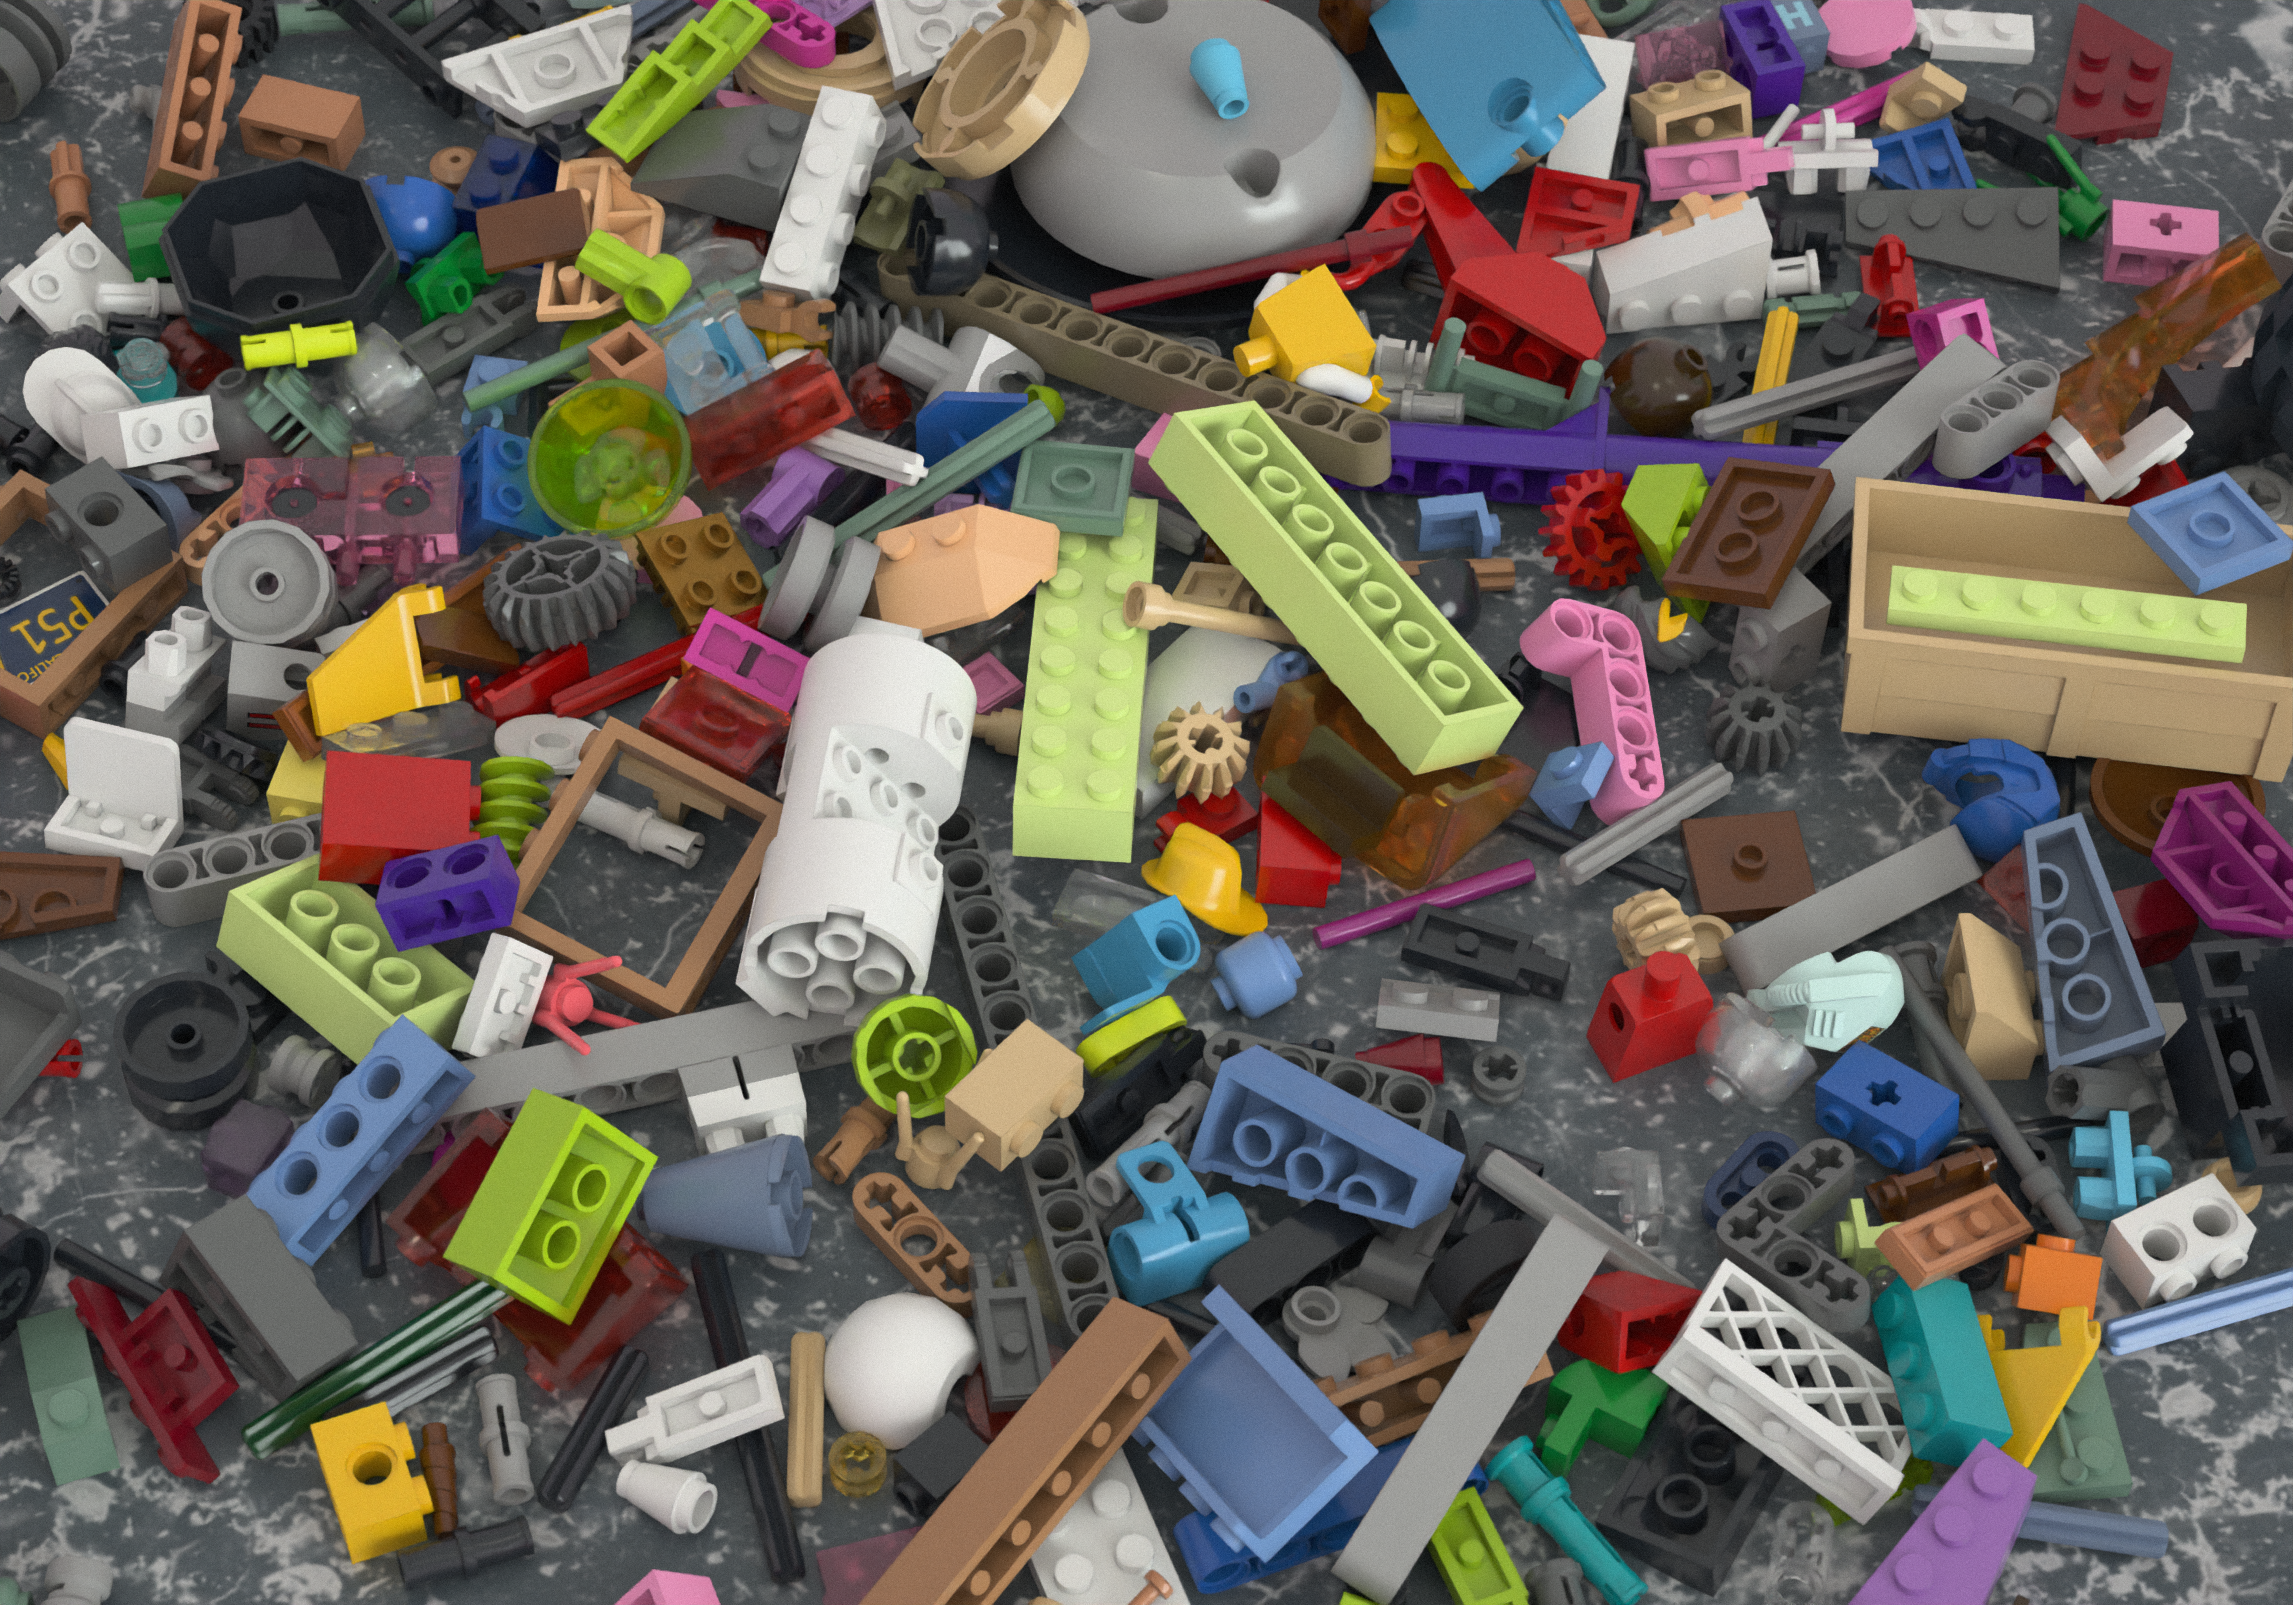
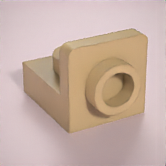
M1926 61L1889 86L1879 125L1886 132L1893 134L1934 122L1963 103L1967 86Z
M1191 561L1172 594V599L1259 616L1264 614L1265 603L1262 597L1233 565Z

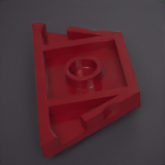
M2079 3L2054 129L2075 139L2094 137L2093 140L2096 145L2116 143L2118 140L2125 138L2138 140L2158 137L2174 53L2089 5Z

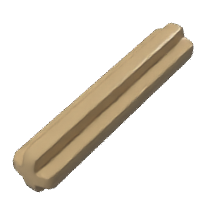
M798 1332L791 1339L786 1493L790 1506L794 1508H814L822 1501L825 1397L824 1357L826 1346L825 1337L819 1332Z

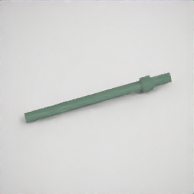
M754 269L721 284L718 280H714L696 288L695 295L679 301L664 321L657 325L646 324L637 319L633 320V322L651 337L704 314L708 318L729 310L730 303L763 290L764 287L759 281L761 272L759 269ZM616 328L462 392V399L467 410L470 413L590 363L587 346Z

